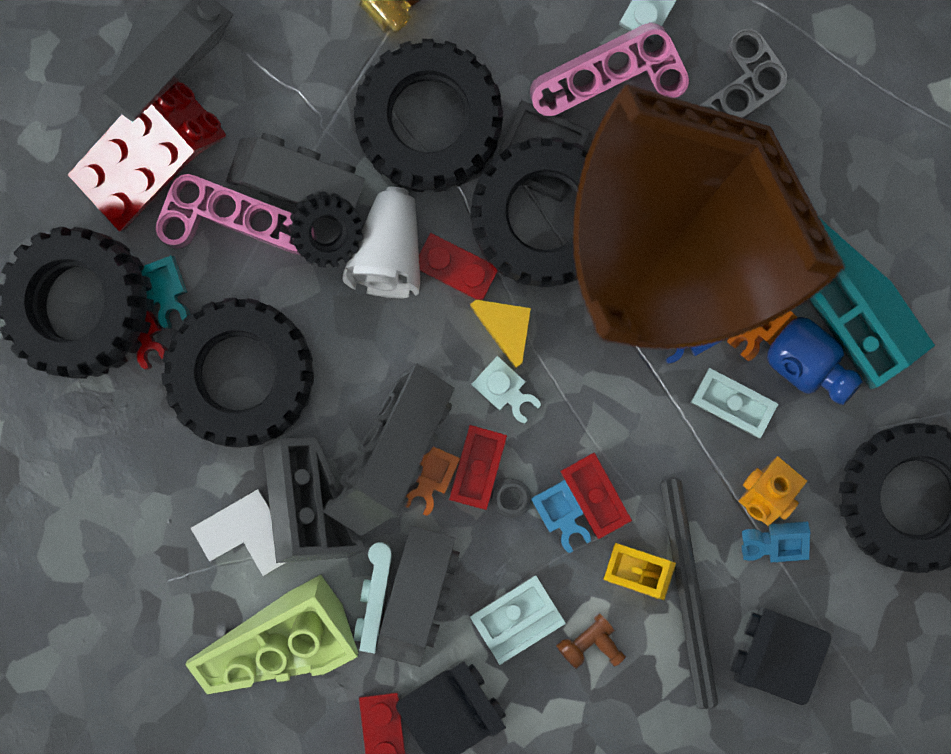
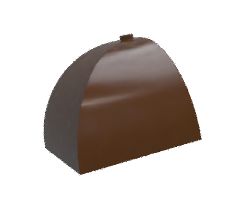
M625 84L603 117L593 138L582 170L574 213L573 241L577 277L586 307L601 340L647 349L688 348L723 341L754 330L783 316L814 296L845 268L771 126Z

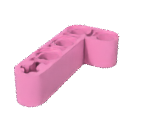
M647 23L539 76L531 84L529 93L537 112L544 116H554L644 71H647L651 82L659 94L672 98L679 97L685 93L689 85V77L672 39L665 29L657 23ZM654 34L662 36L663 42L657 51L647 52L644 50L643 44L647 37ZM624 52L628 55V60L624 67L612 69L608 66V60L614 53ZM585 69L593 72V79L588 85L577 86L573 83V77L578 71ZM669 69L677 70L679 78L676 83L671 86L660 84V77L663 72ZM564 78L571 91L568 95H566L560 82ZM545 88H549L551 92H554L553 97L555 100L548 103L543 98L542 90Z
M180 175L174 180L156 223L158 237L171 248H184L190 244L202 218L282 250L300 255L295 246L292 245L291 237L288 234L279 232V239H274L280 229L281 218L286 219L283 222L285 228L289 229V225H292L290 212L195 175ZM188 184H195L199 187V197L193 203H183L180 200L181 189ZM223 198H231L236 204L234 213L229 217H219L216 214L217 203ZM259 212H267L272 216V224L266 231L259 232L252 228V219ZM173 220H181L185 224L183 236L175 240L168 239L166 236L167 225ZM312 226L311 234L316 241V232Z

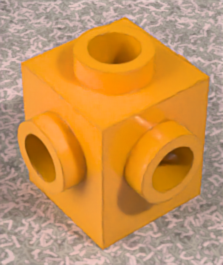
M777 456L762 471L756 468L742 484L747 490L738 502L746 508L750 516L769 526L778 517L786 520L796 509L799 502L794 498L806 484L807 480Z

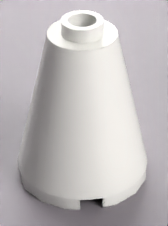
M387 187L386 191L379 192L361 230L363 240L357 243L359 246L357 253L352 251L350 255L351 259L347 262L344 269L343 282L355 290L357 283L367 286L366 294L374 296L409 298V292L412 290L416 296L419 294L421 286L416 202L409 195L408 190L401 187Z

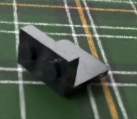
M760 606L758 612H752L748 619L744 634L749 637L744 650L738 649L732 662L731 671L735 672L733 680L796 704L805 705L809 702L831 643V635L827 631Z
M464 661L456 662L397 701V712L424 754H461L487 736H495L506 728L502 722V719L506 717L505 712L494 697L488 700L480 687L485 684L484 679L473 664L467 667Z

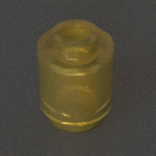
M359 0V7L383 33L389 30L397 33L411 20V16L408 13L412 6L406 0Z

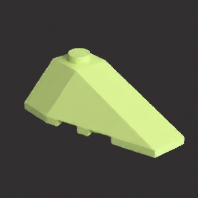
M319 575L281 596L187 660L185 665L206 694L251 687L255 682L276 679L277 682L290 680V677L311 673L312 676L326 674L357 658L359 653L342 603L323 576Z

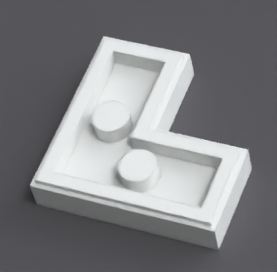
M259 489L191 527L192 532L210 562L244 543L263 576L285 564L276 563L270 507Z

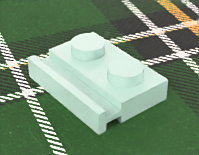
M536 575L470 616L499 665L566 624Z

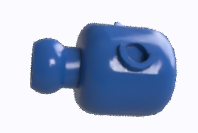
M797 317L791 321L774 340L767 352L769 365L806 394H812L822 386L828 391L832 401L844 405L862 384V379L857 372L846 370L840 365L844 356L842 345L809 318Z

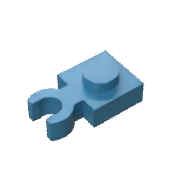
M565 480L531 498L549 533L558 528L561 529V544L568 553L573 552L569 544V537L573 533H580L586 543L591 542L587 529L577 525L574 520L584 513Z
M808 522L769 524V532L765 533L757 529L742 531L743 545L741 549L743 560L753 561L760 559L764 555H769L770 563L809 560L810 528Z

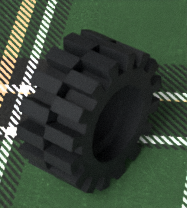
M319 192L320 196L315 197L311 194L306 196L308 199L306 203L303 204L300 201L296 205L298 208L296 213H291L292 225H289V232L292 243L301 257L303 256L310 264L313 265L315 262L319 267L326 268V264L337 267L339 266L338 261L343 259L345 263L351 259L349 254L352 251L357 253L359 250L357 243L363 240L361 228H363L362 221L350 202L342 199L340 195L333 193L331 196L327 192ZM323 216L335 217L340 222V233L330 243H319L313 239L311 234L314 222Z

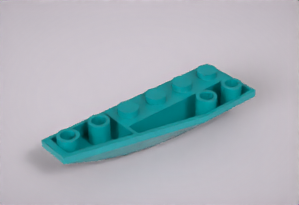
M820 218L845 268L830 283L809 298V301L835 339L842 345L844 352L870 389L878 388L932 349L935 344L894 284Z

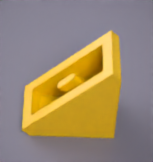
M482 300L472 302L470 308L514 368H518L523 362L531 308Z
M615 543L603 580L664 600L676 562Z

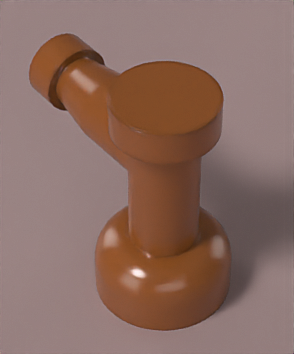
M600 613L593 618L595 622L574 641L563 639L556 645L560 653L575 669L584 663L585 657L583 653L594 643L602 653L610 658L609 661L614 667L626 658L609 637L615 630Z

